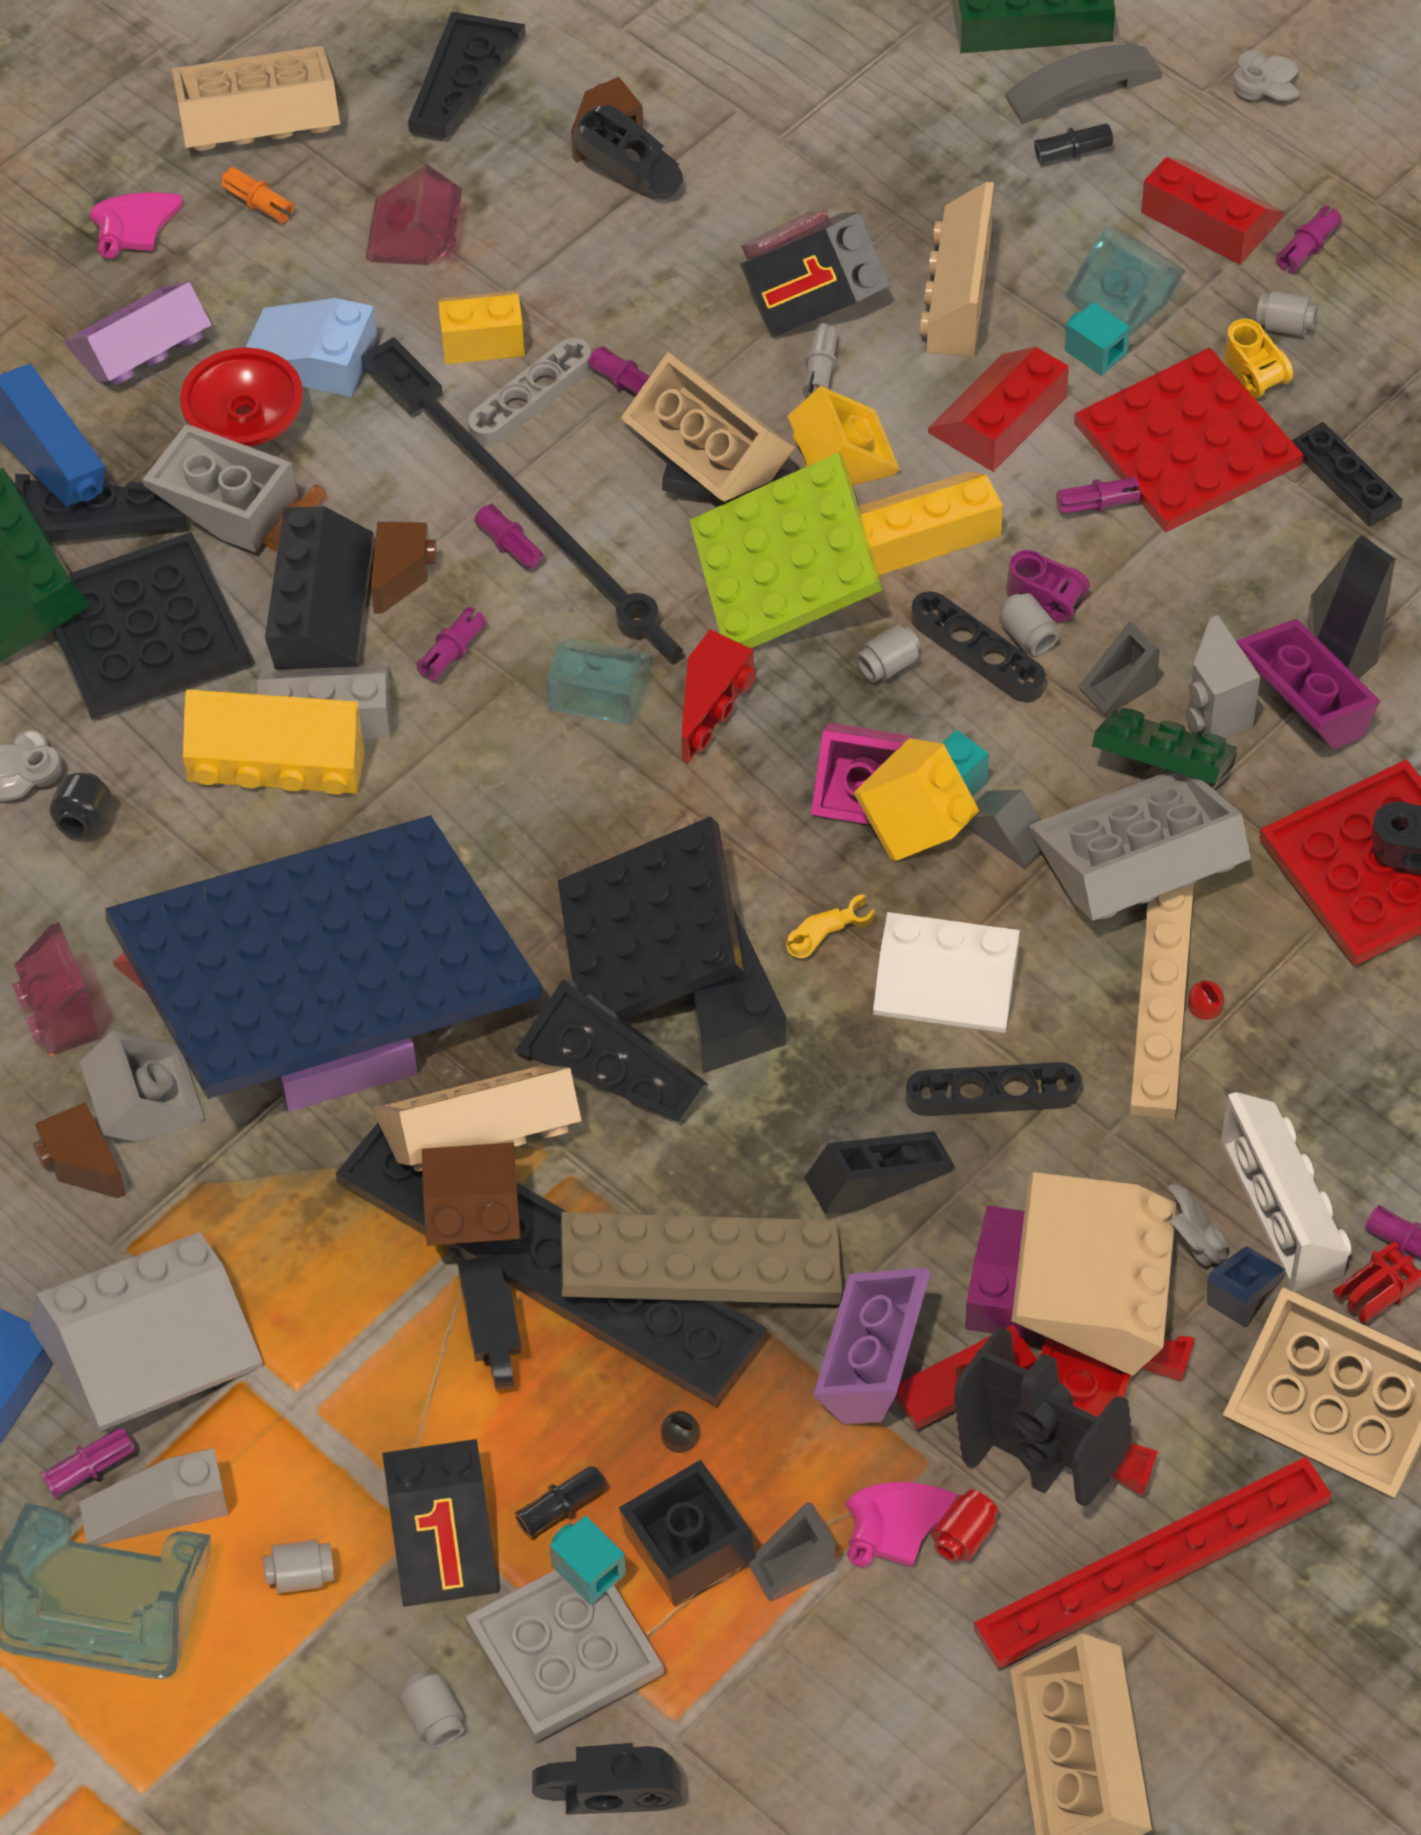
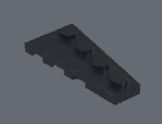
M451 11L409 117V132L447 139L526 36L525 24Z
M15 473V484L24 495L51 542L186 527L185 514L145 487L143 483L129 482L125 487H116L107 484V480H104L103 493L98 494L89 501H80L66 507L41 481L30 480L29 474Z

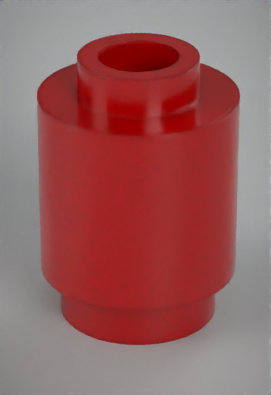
M974 1489L967 1490L964 1495H958L931 1531V1536L935 1542V1550L951 1562H957L958 1560L970 1561L996 1525L995 1517L999 1512L996 1504L985 1494Z

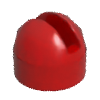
M1203 980L1191 988L1188 996V1009L1192 1015L1199 1019L1209 1020L1217 1017L1222 1012L1224 994L1217 983ZM1207 994L1214 999V1003H1211Z

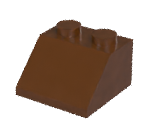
M514 1142L422 1148L423 1200L427 1246L520 1239L521 1230Z

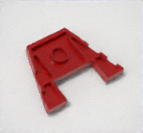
M1177 1336L1176 1340H1164L1163 1348L1141 1369L1182 1381L1195 1338ZM1046 1337L1040 1356L1046 1354L1057 1360L1059 1382L1071 1393L1074 1401L1073 1406L1099 1417L1113 1398L1116 1396L1124 1397L1131 1377L1130 1374ZM1131 1442L1124 1460L1112 1477L1137 1494L1144 1496L1158 1451Z

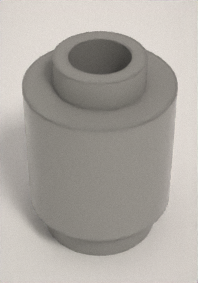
M1272 290L1271 294L1262 292L1257 306L1256 322L1265 326V330L1304 336L1307 329L1313 330L1315 327L1318 306L1312 305L1311 296Z
M1015 594L1003 603L999 622L1024 651L1031 652L1034 656H1039L1049 651L1059 639V633L1056 630L1057 625L1032 594Z
M895 624L863 644L861 651L855 655V660L858 668L867 680L872 683L879 679L885 681L918 660L920 642L910 628H903Z
M317 1539L271 1545L272 1555L263 1556L266 1585L275 1584L276 1593L322 1588L323 1582L334 1581L330 1543L318 1544Z
M428 1671L420 1672L410 1677L403 1684L405 1690L399 1695V1701L419 1739L427 1741L430 1748L434 1749L445 1746L464 1732L465 1728L461 1723L463 1714L441 1674L430 1675Z

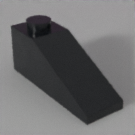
M935 1131L828 1143L804 1178L823 1212L832 1213L864 1208L952 1172L955 1165Z

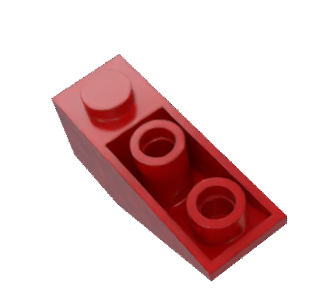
M709 629L687 661L681 734L682 762L686 764L690 762L697 751L702 752L705 750L711 740L713 729L719 721L725 722L734 708L735 700L742 691L747 692L751 688L757 674V670L754 669L753 649Z

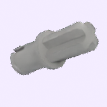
M827 323L819 324L818 328L814 331L811 351L805 357L807 373L802 391L806 397H809L820 386L829 388L831 372L837 365L834 353L838 331L835 326H829Z

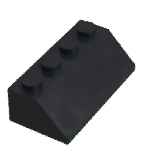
M325 506L289 507L283 510L265 640L275 669L358 667L375 537L371 530Z

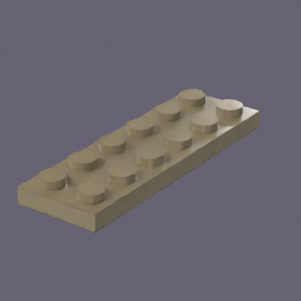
M562 1212L561 1214L562 1297L840 1305L842 1283L837 1220Z

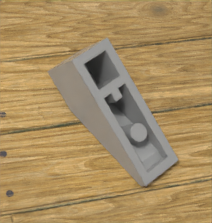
M214 1448L165 1459L79 1501L88 1548L229 1515Z

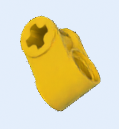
M1239 319L1230 324L1224 349V362L1255 399L1263 396L1266 389L1278 383L1285 385L1292 382L1293 369L1285 353L1277 348L1260 324L1251 319Z

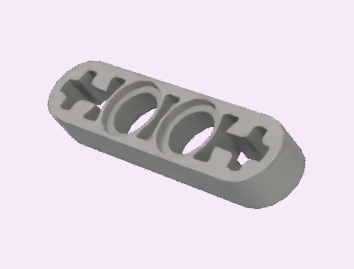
M568 338L561 341L476 407L469 414V433L484 447L495 446L589 373L591 370L589 359L592 355L590 345L580 338ZM544 375L551 376L556 380L548 386H540L534 382L536 378ZM513 398H521L527 402L525 406L518 409L509 408L505 405L508 400Z

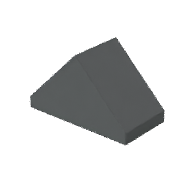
M1128 622L1078 687L1104 714L1110 715L1114 710L1120 709L1156 686L1160 649L1133 622Z
M1023 790L986 791L975 802L979 812L965 827L1026 870L1043 853L1029 829L1030 824L1042 819Z
M805 1503L755 1553L756 1558L747 1562L768 1600L773 1601L834 1572L835 1540L813 1503Z

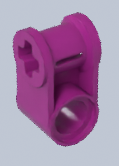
M1022 550L1015 553L1009 563L1006 584L1007 595L1011 597L1015 594H1032L1054 621L1061 623L1070 621L1074 614V605L1079 597L1085 596L1090 589V582L1087 577L1077 569L1064 566L1042 556L1036 551Z

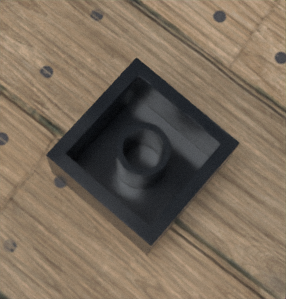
M701 1459L619 1507L625 1535L673 1606L756 1558L750 1529Z

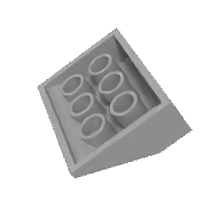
M1173 771L1165 772L1029 825L1031 835L1073 903L1092 921L1110 918L1122 909L1137 903L1151 902L1160 894L1176 888L1189 887L1201 878L1214 873L1230 871L1237 864L1251 859L1242 813L1204 781Z
M201 1232L36 1293L30 1328L97 1432L262 1367L263 1361L226 1271Z

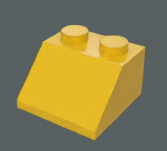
M518 291L438 298L445 364L525 356Z
M820 386L787 416L794 431L793 439L800 447L806 461L805 467L839 452L845 460L852 486L893 476L900 471L877 412L869 406Z
M909 738L854 792L890 860L894 861L952 839L979 812L944 743Z

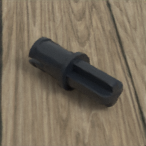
M1106 123L1074 131L1073 128H1068L1064 134L1034 140L1035 155L1040 165L1070 156L1078 159L1081 153L1111 146L1113 143V133L1110 125Z
M589 1466L558 1487L554 1484L548 1486V1492L534 1502L514 1512L515 1518L523 1532L531 1539L545 1527L565 1516L568 1519L573 1516L572 1510L605 1489L607 1486L605 1479L596 1467Z

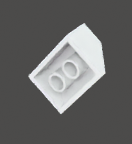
M887 912L880 951L873 1015L1006 1033L1018 960L1020 930Z

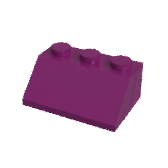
M1297 618L1236 640L1259 676L1332 749L1364 737L1380 700Z

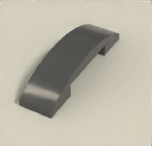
M1104 46L1070 55L1039 69L1008 90L1005 98L1021 124L1057 113L1058 101L1122 81L1126 89H1130L1162 78V71L1144 46Z

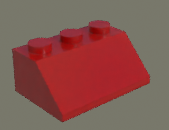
M1165 157L1144 180L1142 214L1239 265L1246 260L1284 217V211L1183 159Z
M1038 347L1001 354L928 427V433L994 472L1067 398L1069 366Z

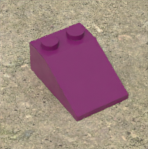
M987 1205L967 1296L965 1329L993 1334L1000 1327L1006 1328L1014 1324L1023 1339L1045 1342L1046 1336L1012 1321L1025 1211Z

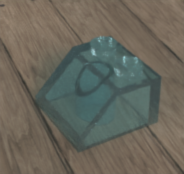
M1104 226L1066 292L1065 297L1083 309L1092 302H1095L1130 326L1129 337H1131L1167 304L1185 270L1126 231Z
M570 638L558 645L546 679L549 710L631 726L653 660L652 654Z

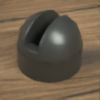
M685 1411L670 1413L664 1419L661 1426L663 1444L667 1449L676 1453H684L693 1449L699 1440V1426L695 1418ZM676 1424H679V1425H682V1426H684V1427H686V1428L691 1429V1432L689 1433V1432L686 1431L684 1428H682V1427H680V1426H678V1425H676Z

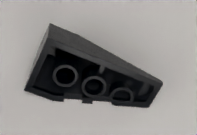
M1363 535L1353 543L1312 593L1307 618L1308 630L1358 679L1377 664L1395 565V558Z

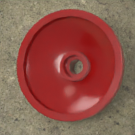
M249 347L224 350L202 360L187 375L180 392L181 410L188 425L248 447L266 443L284 433L297 419L303 404L302 383L294 367L284 358L273 352Z

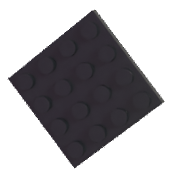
M192 532L70 573L89 607L54 628L52 633L91 719L251 664L249 652Z
M711 816L558 880L572 981L623 1020L744 971L719 824Z

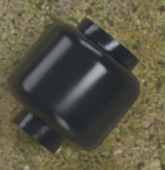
M74 773L67 775L60 781L49 808L51 818L56 827L65 835L76 838L93 835L102 828L112 803L111 791L94 774Z

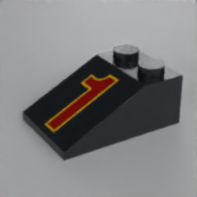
M860 211L840 213L739 263L771 337H776L855 304L890 286Z
M477 1439L382 1453L403 1607L499 1593Z

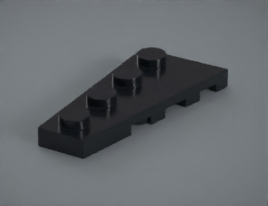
M569 978L561 981L514 1051L528 1058H535L550 1066L570 1068L572 1075L588 1081L589 1084L626 1097L628 1101L677 1122L685 1120L709 1085Z

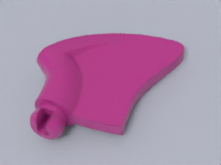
M158 192L134 193L109 198L95 205L89 214V218L100 228L97 248L99 254L104 258L112 259L123 248L154 251L160 229L182 208V196Z
M910 1482L877 1484L853 1494L845 1503L855 1522L849 1540L850 1548L847 1551L849 1561L858 1567H866L871 1564L873 1557L879 1556L913 1567L922 1542L931 1533L958 1495L942 1488Z

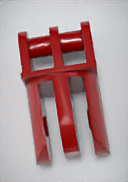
M1396 1241L1390 1243L1378 1253L1374 1250L1368 1264L1333 1290L1334 1296L1339 1301L1343 1302L1348 1299L1347 1309L1352 1314L1360 1313L1358 1319L1363 1325L1394 1302L1398 1306L1402 1305V1300L1421 1286V1270H1418L1413 1265L1415 1259L1411 1255L1405 1257L1399 1251L1401 1245ZM1388 1261L1393 1264L1392 1267L1387 1263ZM1402 1275L1407 1278L1406 1281L1401 1277Z

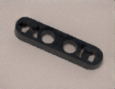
M928 591L915 597L912 602L911 621L919 632L1013 699L1028 703L1042 696L1045 688L1046 673L1037 661L944 595ZM923 610L928 612V614L924 615ZM934 610L938 611V616L932 612ZM958 629H966L973 634V637L968 641L962 642L953 639L951 633ZM988 652H998L1005 657V660L1000 664H989L982 657ZM1019 678L1025 682L1023 684L1019 683ZM1029 678H1032V679H1034V682L1031 683L1030 681H1027V680H1028Z
M1063 1062L922 1070L915 1072L907 1080L905 1100L908 1108L921 1116L1061 1109L1070 1107L1077 1102L1080 1097L1082 1078L1080 1072L1074 1066ZM1020 1080L1028 1086V1090L1023 1095L1014 1096L1008 1094L1003 1086L1008 1081ZM1036 1080H1041L1042 1093H1036ZM1055 1080H1063L1067 1089L1065 1091H1058ZM970 1082L980 1085L983 1093L977 1098H966L959 1093L958 1089L963 1084ZM945 1085H951L950 1098H945ZM920 1088H929L931 1098H923Z

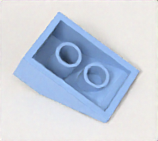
M331 298L263 308L246 347L267 350L284 358L297 371L302 387L352 397L364 370L361 356L371 351L377 340L374 306Z

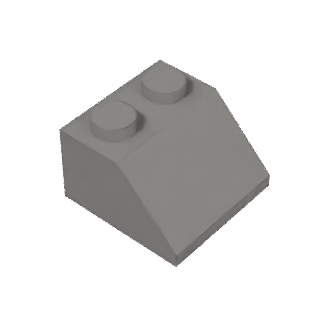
M1218 615L1209 619L1193 664L1192 680L1188 687L1190 694L1189 704L1185 715L1188 725L1194 733L1199 732L1201 736L1203 733H1211L1227 739L1253 728L1260 676Z
M111 1031L80 1061L102 1135L139 1142L199 1124L205 1119L186 1061L177 1045Z

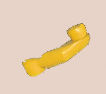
M858 895L850 901L849 908L840 911L838 908L811 915L796 930L789 934L786 948L795 958H807L827 934L845 929V925L849 923L859 928L870 926L875 918V909L871 910L863 918L857 917L854 914L855 911L866 903V896Z

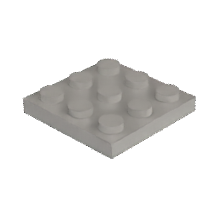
M554 1570L465 1617L468 1629L535 1742L664 1674L663 1664L614 1585L590 1605Z

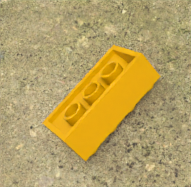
M971 471L858 506L878 575L1001 537L1003 504L987 475Z
M186 689L183 760L188 782H197L202 785H240L245 788H282L287 791H325L329 794L358 793L365 752L358 702Z

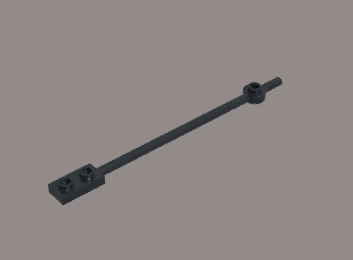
M395 337L361 356L362 367L409 415L423 408L617 606V625L623 633L633 637L646 635L670 661H674L681 656L683 649L658 624V605L656 601L643 593L628 594L437 400L443 396L442 385Z

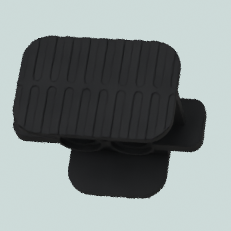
M1000 1327L991 1335L983 1347L976 1352L977 1354L964 1369L955 1385L954 1402L961 1444L960 1450L962 1451L961 1458L966 1465L973 1467L984 1458L992 1446L1000 1448L1021 1458L1029 1465L1032 1488L1042 1493L1049 1490L1065 1466L1070 1467L1073 1473L1075 1500L1078 1504L1087 1506L1095 1499L1105 1484L1110 1481L1111 1476L1120 1466L1132 1442L1129 1401L1122 1396H1116L1110 1401L1099 1417L1073 1406L1074 1401L1071 1393L1059 1382L1057 1360L1042 1354L1029 1371L1015 1365L1011 1332Z

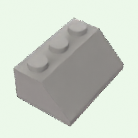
M388 664L261 671L257 679V695L358 702L363 739L390 738Z

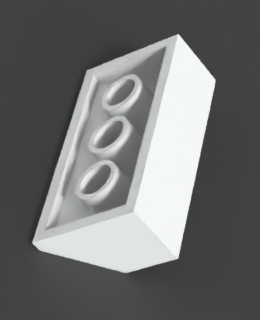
M1235 1092L1227 1097L1221 1143L1280 1266L1286 1269L1284 1274L1292 1291L1294 1292L1343 1276L1348 1256L1351 1255L1350 1241L1343 1229L1337 1230L1332 1219L1333 1211L1330 1200L1324 1191H1318L1313 1181L1314 1171L1310 1159L1306 1154L1300 1155L1295 1144L1296 1135L1288 1117L1282 1118L1275 1102Z

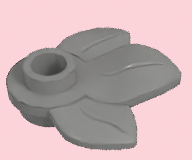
M1248 50L1238 57V68L1234 71L1233 82L1235 92L1241 97L1257 100L1265 94L1276 100H1292L1300 96L1298 89L1290 83L1299 71V67L1294 61L1282 56H1272L1267 59L1259 50Z
M34 730L20 731L15 737L14 744L0 745V801L21 798L33 786L46 787L59 778L62 771L61 757L53 747L47 745L45 736L40 732Z
M1175 1184L1168 1186V1190L1176 1197L1183 1212L1171 1218L1170 1222L1186 1239L1196 1259L1204 1266H1209L1212 1263L1220 1264L1227 1259L1225 1249L1228 1247V1241L1223 1232L1211 1223L1203 1207L1192 1197L1187 1189Z

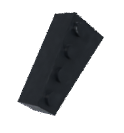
M734 907L744 971L691 992L703 1074L786 1045V1015Z

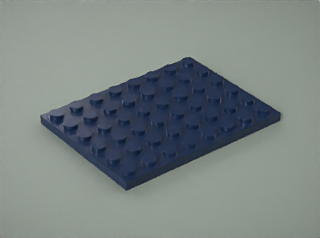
M431 815L105 908L108 926L207 1099L541 998L542 984Z

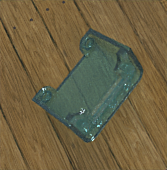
M25 1503L0 1552V1648L12 1654L154 1679L170 1677L177 1670L182 1659L211 1554V1535L190 1531H177L170 1534L165 1540L161 1557L72 1542L70 1522L65 1515L49 1507Z

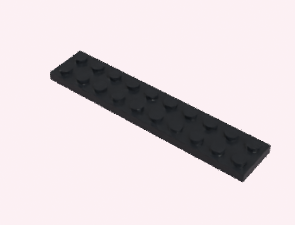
M377 1122L336 1172L337 1183L426 1235L422 1171H414L413 1165L410 1166L397 1162ZM517 1183L521 1230L520 1239L443 1244V1246L467 1260L479 1257H492L500 1264L504 1282L715 1407L767 1338L766 1327L721 1301L562 1297L560 1223L562 1212L567 1211Z

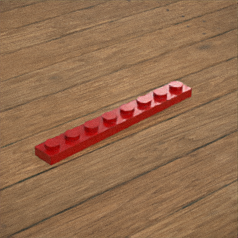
M1305 1456L974 1622V1632L999 1670L1330 1503L1332 1494Z

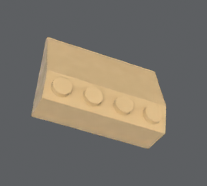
M323 46L171 68L185 148L193 147L194 150L203 151L216 147V143L232 141L233 144L243 145L253 142L255 137L270 135L271 138L282 139L292 136L295 131L309 129V132L321 133L329 131L334 125H340L334 79Z
M1033 1172L1028 1179L1012 1321L1134 1376L1164 1345L1174 1225L1170 1222V1219L1175 1216L1176 1202L1137 1184Z
M1282 1287L1223 1416L1396 1498L1421 1452V1352Z

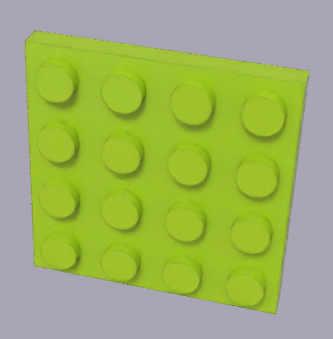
M839 452L689 520L719 633L751 649L883 590L847 466Z

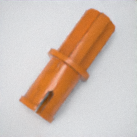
M230 167L227 172L223 173L222 187L246 201V206L249 209L254 210L257 208L275 219L279 224H284L290 219L288 215L278 210V207L293 214L294 202L271 190L266 181L260 180L258 182L235 167Z

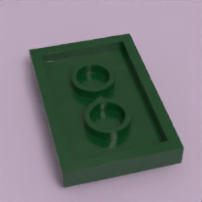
M1122 708L1120 711L1114 710L1095 730L1092 747L1215 785L1233 763L1237 749L1236 746L1226 744L1227 740L1219 735L1203 733L1202 736L1186 732L1185 726L1173 721L1153 722L1144 719L1145 715L1129 708Z

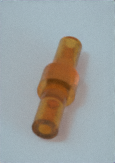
M314 484L298 502H292L287 508L316 507L326 497V492L320 485ZM283 512L280 514L281 520L263 539L264 543L273 550L278 548Z

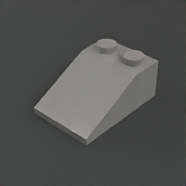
M185 424L143 478L145 487L219 539L253 552L258 550L282 518L284 508H289L298 496L291 462Z

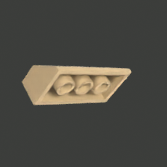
M985 182L945 205L943 222L935 221L933 245H939V250L931 251L929 261V275H935L934 281L926 282L924 305H930V312L922 311L920 335L927 336V353L975 357L991 241L994 182Z
M669 352L666 353L621 417L624 422L724 502L770 482L795 448L695 368Z
M542 1064L373 1107L375 1117L397 1162L410 1166L413 1165L414 1171H422V1148L514 1142L515 1147L526 1143V1135L541 1132L542 1138L558 1136L569 1132L567 1125L582 1121L570 1068Z
M1081 1633L1011 1668L1010 1673L1035 1834L1142 1835L1151 1831L1152 1827L1121 1646Z

